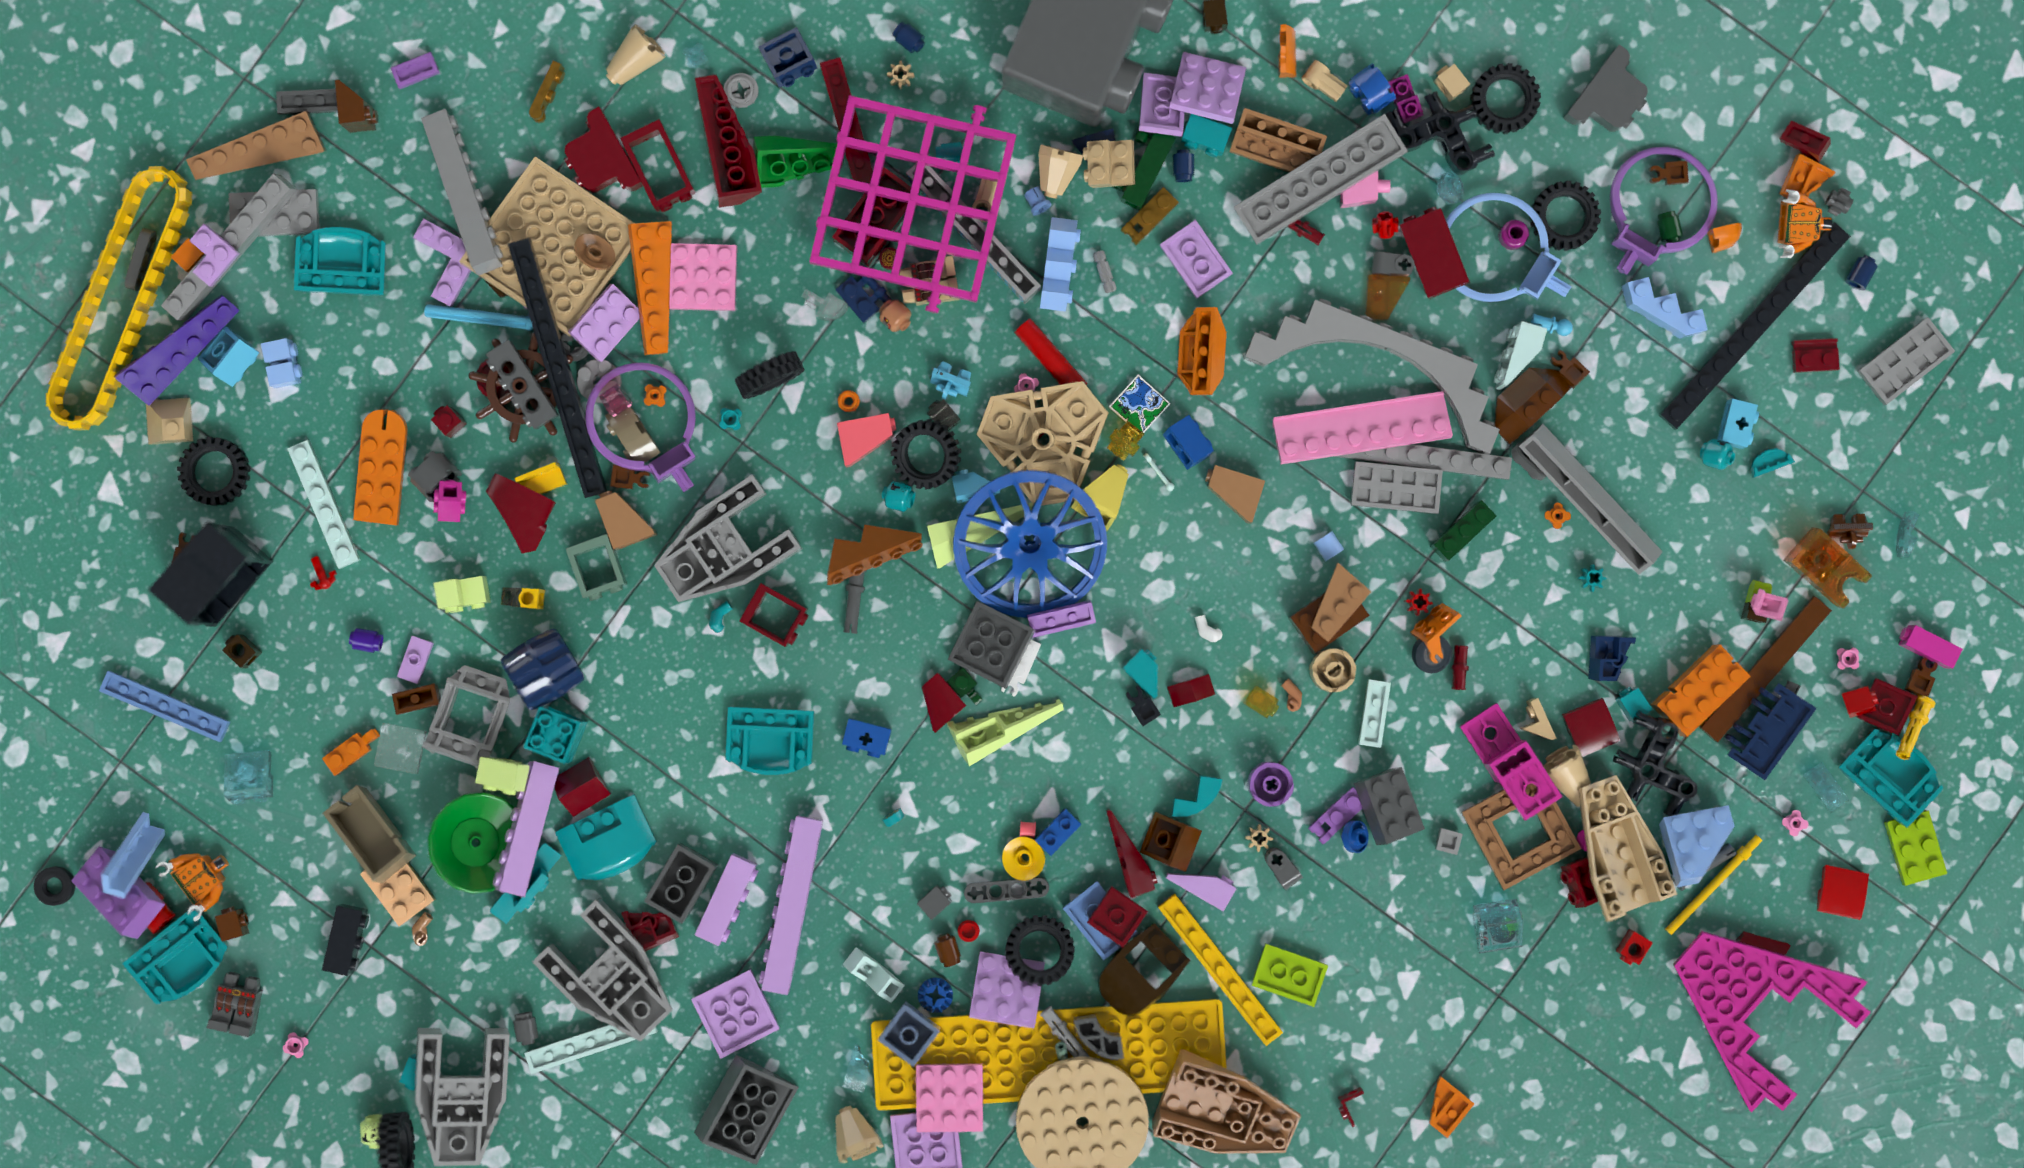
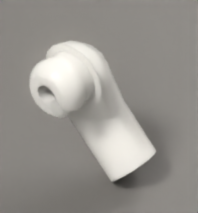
M1205 615L1195 617L1197 629L1202 638L1210 642H1217L1222 638V631L1209 627Z

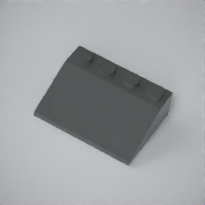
M736 1055L694 1133L702 1143L757 1165L799 1087L764 1067Z

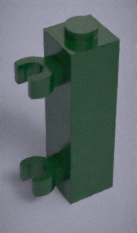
M1138 130L1135 141L1146 145L1147 148L1135 170V185L1113 186V188L1124 192L1121 198L1122 203L1138 211L1142 209L1172 149L1176 137L1159 133L1149 136L1147 133Z

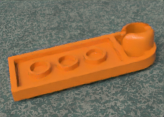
M375 410L369 413L363 421L353 520L399 525L408 428L405 419L395 410ZM387 414V422H386V430H385V428H384V426H383V422H384V416Z

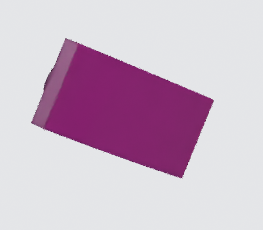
M1408 74L1388 81L1391 86L1388 89L1389 93L1394 91L1396 95L1393 103L1396 109H1398L1403 123L1424 116L1418 96L1414 94Z

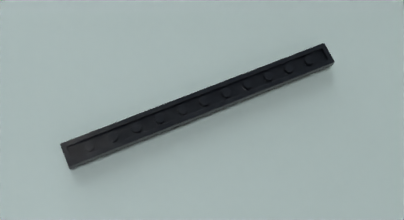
M1832 223L1831 230H1825L1819 240H1816L1659 416L1674 430L1678 429L1851 236L1838 224Z
M531 237L508 243L584 497L588 498L607 492L593 443L587 431L584 412Z

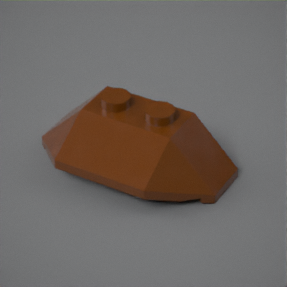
M1529 367L1497 397L1495 427L1500 429L1498 434L1508 444H1511L1528 430L1572 388L1558 374L1559 370Z

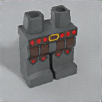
M228 972L223 979V983L217 987L214 1008L207 1028L222 1032L229 1031L231 1034L249 1037L255 1034L263 990L259 989L260 978L248 976L246 977L245 985L242 986L238 985L240 974Z

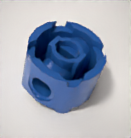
M1373 63L1350 78L1348 82L1350 92L1356 99L1360 97L1363 103L1361 106L1368 116L1377 113L1396 99L1394 91L1392 93L1388 91L1391 87L1389 82Z

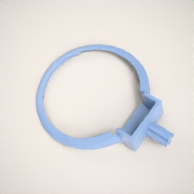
M1485 193L1465 200L1449 214L1446 221L1450 229L1455 219L1464 210L1476 203L1488 200L1509 202L1518 206L1530 216L1539 233L1540 248H1545L1522 282L1519 291H1517V288H1513L1502 293L1485 294L1474 291L1464 285L1456 288L1463 295L1483 302L1505 301L1521 294H1527L1538 300L1545 287H1548L1564 298L1566 297L1572 286L1553 275L1562 260L1550 254L1546 228L1539 215L1526 202L1504 193Z

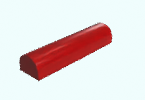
M1031 318L1014 332L1059 385L1081 381L1086 385L1088 384Z

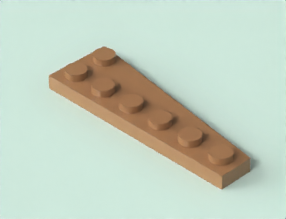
M308 110L195 155L186 159L195 180L322 153L326 149Z

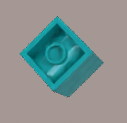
M539 706L523 748L564 764L570 763L574 759L588 721L550 706Z

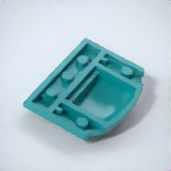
M344 227L316 229L302 238L301 235L296 237L294 291L358 294L363 296L384 295L386 243L382 240L380 242L367 232Z
M728 707L725 760L729 763L731 761L734 762L740 769L763 775L792 773L811 765L814 711Z
M1874 729L1838 768L1852 783H1855L1886 810L1887 814L1908 828L1940 794L1943 786L1942 784L1939 786L1936 776L1937 772L1930 761L1916 747L1913 748L1909 760L1901 759L1896 756V751L1902 738L1895 734L1879 732L1880 730Z
M635 794L555 832L577 880H601L623 873L639 863L646 856L652 845L654 846L657 842Z
M187 911L122 963L155 1004L174 1001L197 989L215 972L223 959L224 953L227 951L228 946L226 943L221 941L220 936L202 914L199 920H193L198 915L197 911H192L189 915H187Z

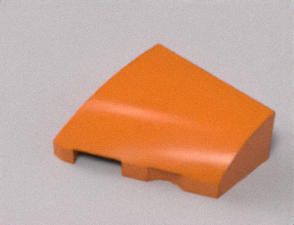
M1281 24L1279 29V78L1297 77L1296 32L1291 26Z

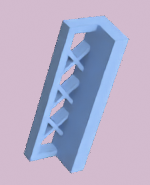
M142 812L101 874L104 893L125 898L164 838V829L150 826L149 813Z

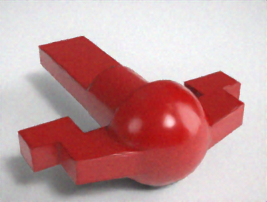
M319 556L313 557L310 560L320 583L313 581L310 583L311 588L314 587L315 590L330 588L336 580V570L329 572L330 577L328 578Z

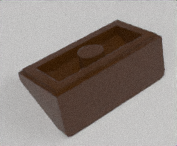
M432 683L393 693L392 698L396 715L439 705L438 685Z

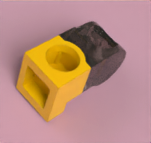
M502 587L501 605L544 609L545 590Z

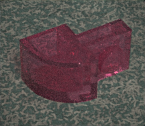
M618 383L599 395L608 413L613 417L632 406L631 400L622 391Z

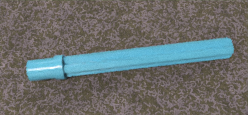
M429 304L426 305L424 310L425 316L429 318L527 329V331L534 330L529 315L521 316Z

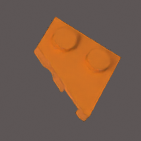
M1439 1076L1429 1124L1448 1138L1473 1107L1474 1103Z

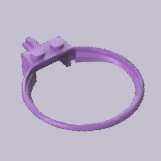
M1653 147L1634 154L1617 171L1610 190V208L1618 228V234L1611 245L1625 252L1616 268L1621 274L1628 275L1636 260L1649 267L1657 260L1660 254L1675 253L1690 248L1698 243L1711 228L1717 212L1716 187L1707 169L1695 157L1676 148ZM1653 154H1666L1686 160L1700 172L1710 189L1711 207L1705 224L1694 236L1681 242L1666 243L1665 246L1660 245L1658 247L1629 230L1630 225L1624 223L1627 218L1620 202V186L1626 172L1637 161Z
M630 363L617 367L605 374L591 391L585 411L587 431L596 449L610 462L622 468L650 472L657 483L672 475L683 492L693 487L694 484L683 468L695 461L696 457L689 447V442L695 428L696 413L693 399L684 383L669 370L650 363ZM636 370L653 371L672 381L682 393L688 411L687 427L683 438L686 439L685 442L680 443L645 466L644 461L624 459L608 450L598 437L593 420L595 401L603 387L616 376Z

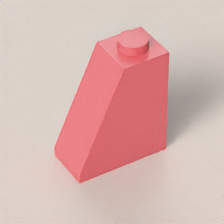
M889 413L837 423L845 466L851 467L894 437L893 431L897 430L895 419L890 418Z

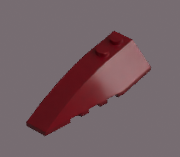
M717 75L695 78L719 208L740 205L762 193L754 150L746 138V134L728 101V97Z

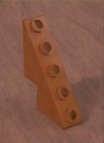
M864 525L861 542L834 539L827 574V585L839 584L851 576H858L870 568H877L889 560H896L908 552L919 550L923 545L921 542L922 533Z

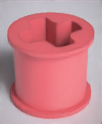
M1021 821L1020 837L1035 839L1036 822Z

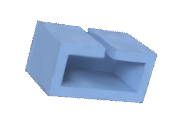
M287 338L261 343L264 362L270 364V366L266 367L269 386L276 389L300 384V377L303 374L301 366L297 364L296 356H298L296 344Z

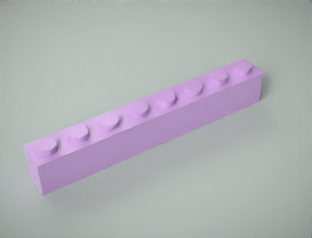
M799 815L796 816L795 820H791L789 832L793 833L792 839L787 841L785 854H788L787 863L782 864L780 874L784 876L783 884L778 885L776 897L780 898L779 904L774 906L772 919H775L774 928L770 927L768 941H771L770 949L765 950L763 962L767 963L766 970L761 971L759 984H763V991L788 995L790 992L823 820Z

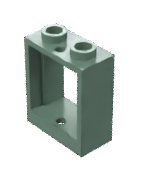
M608 534L566 548L583 598H589L590 601L602 598L601 593L610 591L613 594L623 590L622 586L627 585L616 550L612 547ZM605 546L617 580L588 590L576 556Z

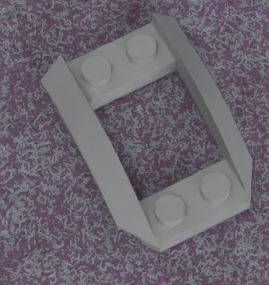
M466 665L457 670V673L450 678L447 677L441 701L422 747L433 754L438 753L473 765L475 769H478L480 757H490L508 709L510 697L506 679ZM459 688L498 701L483 743L444 731Z

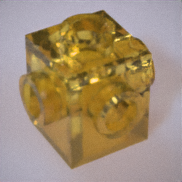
M1127 421L1120 430L1116 428L1110 435L1109 439L1112 441L1107 448L1124 461L1129 454L1133 457L1141 447L1138 445V442L1144 436V433Z

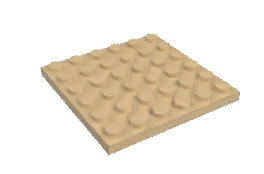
M534 157L488 221L489 226L493 227L497 236L494 239L495 245H499L503 253V257L500 258L503 266L479 276L527 308L508 243L531 237L558 329L571 336L568 331L599 297L631 252L628 225L635 223L537 157ZM583 234H594L607 240L615 251V262L612 267L607 270H595L584 265L577 258L574 251V243L577 238ZM465 252L459 262L476 274L471 267L467 252Z

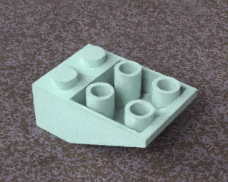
M1524 321L1514 326L1513 329L1510 328L1506 338L1509 344L1507 349L1503 350L1500 362H1503L1501 370H1497L1494 377V383H1497L1496 390L1506 387L1541 351L1547 328Z

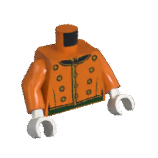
M1786 189L1785 192L1789 193V197L1781 201L1777 243L1788 245H1779V248L1784 250L1780 258L1793 257L1794 254L1811 246L1813 241L1819 240L1820 230H1831L1832 218L1822 217V209L1816 208V203L1812 199L1798 191Z
M198 853L180 855L169 860L168 863L160 862L155 868L159 866L165 867L166 872L159 875L161 877L168 874L170 869L173 870L170 872L171 876L193 904L189 908L187 915L192 911H197L198 915L193 919L197 921L200 919L202 911L206 912L219 901L223 890L222 883L226 880L221 870L227 867L229 863L223 855H219L212 860L208 855L201 856Z

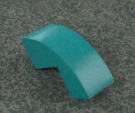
M1199 775L1196 800L1174 798L1171 815L1174 817H1185L1204 810L1216 798L1223 779Z

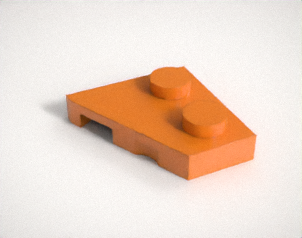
M1797 154L1779 195L1788 198L1789 193L1785 191L1789 189L1809 197V194L1816 191L1824 181L1832 177L1835 171L1802 154Z

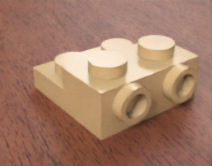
M1133 140L1087 142V147L1083 148L1084 160L1088 161V169H1084V180L1088 182L1090 187L1135 185Z

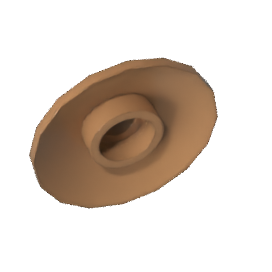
M583 234L574 243V251L577 258L589 268L607 270L615 262L613 247L607 240L598 235Z

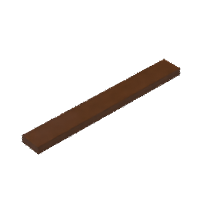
M1813 596L1747 672L1751 677L1700 726V729L1715 742H1719L1752 704L1751 700L1759 696L1760 692L1758 690L1761 687L1766 688L1832 610L1816 596Z

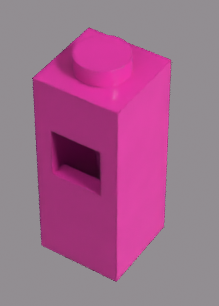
M1908 625L1902 630L1899 637L1901 639L1900 646L1923 658L1926 657L1927 660L1933 663L1936 662L1945 669L1954 668L1963 650L1917 625Z

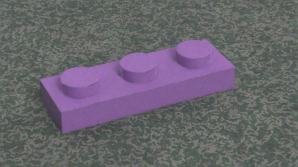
M1091 600L1027 615L1029 626L1036 630L1032 638L1096 623Z

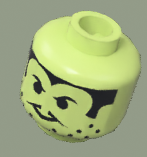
M381 1114L366 1116L365 1120L360 1123L361 1142L369 1145L370 1149L379 1148V1145H377V1140H379L377 1131L380 1130L378 1125L381 1122L380 1118L383 1117Z

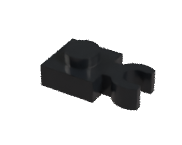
M1136 686L1138 695L1131 697L1130 693L1126 692V697L1136 704L1131 707V710L1143 727L1161 714L1150 697L1142 698V689Z

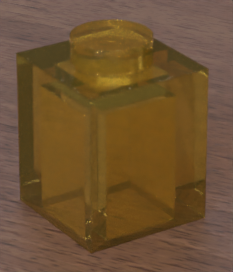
M1254 686L1243 703L1264 718H1268L1269 715L1273 717L1279 708L1277 705L1279 700L1258 686Z

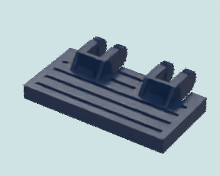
M1780 683L1773 689L1774 692L1781 696L1780 698H1777L1762 687L1758 690L1760 694L1775 702L1771 709L1763 705L1758 699L1753 698L1751 700V703L1768 713L1766 717L1758 711L1747 727L1753 730L1754 734L1737 723L1733 725L1736 731L1750 738L1745 745L1732 735L1727 734L1725 737L1728 741L1742 749L1739 752L1732 747L1727 755L1764 780L1767 779L1817 709Z

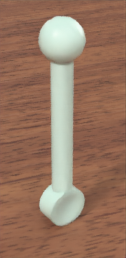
M1145 453L1143 455L1144 458L1165 483L1166 489L1172 491L1174 484L1169 483L1151 457Z

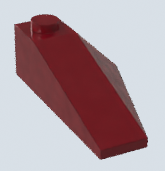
M1107 809L1106 813L1130 898L1155 890L1154 884L1158 883L1155 871H1150V868L1111 809Z

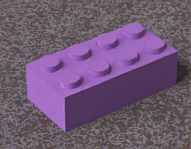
M99 846L71 881L120 935L138 939L165 903L139 876L125 898L104 893L101 874L116 851Z

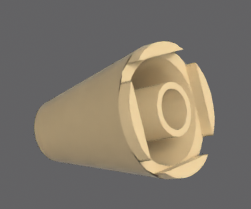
M636 24L630 29L606 68L608 72L606 77L615 85L617 83L620 85L624 84L666 57L657 42L652 37L649 38L645 35V31Z
M1572 745V749L1565 746L1545 758L1547 763L1543 767L1555 786L1575 806L1580 807V788L1590 785L1591 781L1578 746Z

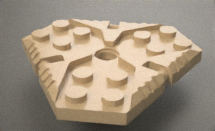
M1083 381L1041 388V391L1035 392L1027 390L991 396L977 436L999 463L1011 471L1010 473L1025 470L1050 472L1067 478L1081 488L1091 461L1089 460L1090 454L1095 451L1109 412ZM1043 399L1044 407L1037 408L1035 400ZM1041 433L1049 435L1050 441L1047 445L1040 444L1038 437ZM1076 447L1083 449L1081 456L1074 454ZM1017 456L1023 462L1019 466L1013 461ZM1027 482L1019 483V486L1034 505L1044 483ZM1050 485L1041 506L1065 502L1069 494Z

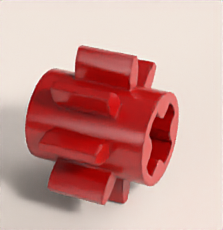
M1381 212L1377 215V218L1372 219L1373 234L1378 233L1379 238L1389 239L1394 236V232H1399L1398 217L1393 218L1391 212Z
M1418 589L1417 594L1410 591V599L1404 600L1410 606L1407 611L1415 610L1416 616H1419L1420 610L1428 613L1426 607L1433 604L1428 601L1430 593L1424 595L1422 594V589ZM1418 597L1423 601V605H1419V608H1417V604H1414V600L1418 599Z

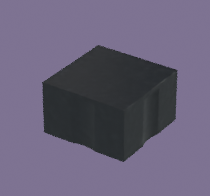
M207 522L149 587L148 591L187 625L199 626L204 624L205 626L216 627L245 592L273 563V560L235 527Z

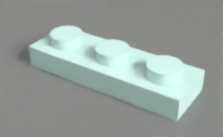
M1368 679L1358 744L1381 748L1391 683Z

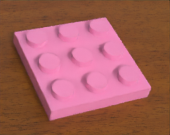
M671 243L669 308L671 310L735 311L737 245Z
M916 1064L917 1132H983V1064Z

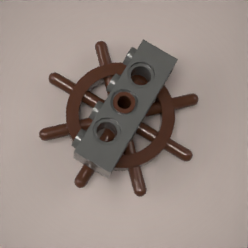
M535 333L531 334L528 350H517L510 340L501 343L499 339H493L491 343L494 349L486 354L489 358L486 360L490 367L489 373L484 374L471 371L468 375L471 380L486 383L487 397L490 402L489 405L476 413V418L481 420L496 411L502 418L512 422L509 440L512 443L518 440L521 424H527L529 428L533 427L534 429L545 426L551 436H555L557 429L551 420L558 417L559 414L556 411L557 405L551 388L539 385L540 382L548 378L546 369L535 376L532 374L535 361L545 368L542 356L537 352L538 343ZM566 355L568 363H572L573 357L571 355ZM505 367L509 370V374L504 371ZM497 386H502L505 391L509 389V392L499 398ZM512 401L515 406V412L512 413L504 405ZM528 402L530 403L534 411L529 410Z

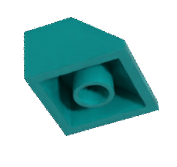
M1140 649L1122 669L1152 699H1155L1158 696V665L1154 662L1157 658L1148 649L1145 651Z

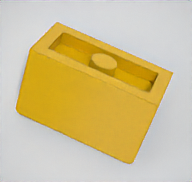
M556 462L515 478L517 483L541 495L567 485L561 466Z

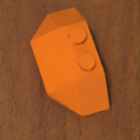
M1217 307L1195 308L1192 316L1180 330L1177 374L1190 395H1212L1224 377L1227 332Z

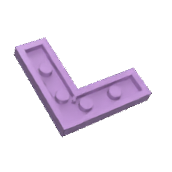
M423 219L413 238L451 258L431 297L452 307L471 273V270L459 262L466 249L461 238Z

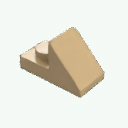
M1532 698L1526 701L1528 705L1526 711L1530 719L1534 718L1535 721L1520 729L1548 740L1556 739L1539 698Z

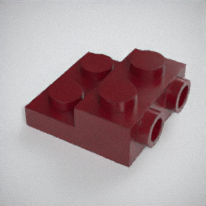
M1588 857L1577 859L1561 866L1560 878L1564 884H1567L1570 892L1568 893V900L1572 905H1575V908L1587 907L1599 902L1591 879Z

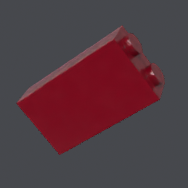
M1436 206L1423 211L1425 215L1417 218L1415 215L1403 219L1404 223L1400 224L1428 299L1470 283L1441 208L1437 209Z

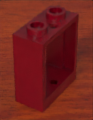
M760 583L739 622L787 647L788 644L793 645L798 636L796 633L799 625L803 626L809 615L806 614L807 608ZM767 593L799 610L784 639L752 622Z

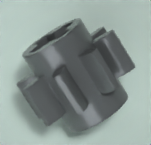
M1844 188L1838 189V191L1832 190L1825 202L1829 207L1827 212L1835 216L1840 215L1841 212L1846 214L1853 204V199L1849 196L1851 192Z

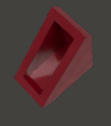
M1209 674L1167 687L1173 707L1216 695Z

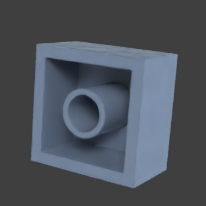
M905 1001L880 1034L878 1041L914 1067L938 1035L941 1027Z

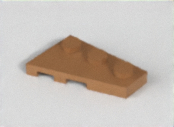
M1339 563L1336 564L1323 600L1311 625V628L1327 642L1330 641L1371 593L1365 585Z

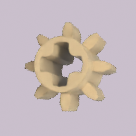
M902 61L896 66L891 64L892 72L887 73V77L893 78L890 82L891 86L897 84L900 90L903 85L911 86L909 78H914V73H908L911 65L904 66ZM900 71H902L904 74L902 76V79H898Z
M1260 824L1257 825L1255 830L1249 827L1250 836H1245L1246 839L1251 841L1248 847L1251 848L1255 845L1257 852H1260V847L1263 846L1268 849V840H1273L1272 837L1267 836L1270 829L1266 828L1262 831ZM1258 832L1264 836V840H1260V844H1257V841L1253 839L1254 836L1258 835Z

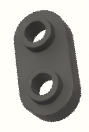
M1522 442L1518 443L1511 450L1513 460L1520 464L1531 478L1539 481L1546 478L1547 476L1519 447Z

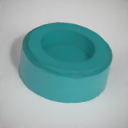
M898 808L884 817L882 821L886 827H890L899 822L905 814L901 808Z

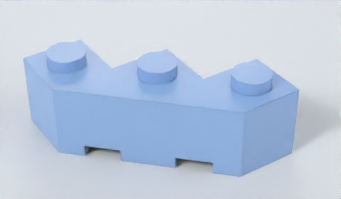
M1056 217L1051 219L1041 295V309L1066 312L1067 303L1072 302L1073 290H1069L1071 273H1075L1077 260H1073L1075 242L1079 243L1081 229H1077L1078 220Z
M1649 277L1627 282L1622 286L1627 308L1640 313L1647 320L1661 328H1665L1679 339L1701 334L1708 330L1702 309L1681 314L1676 293L1654 298Z

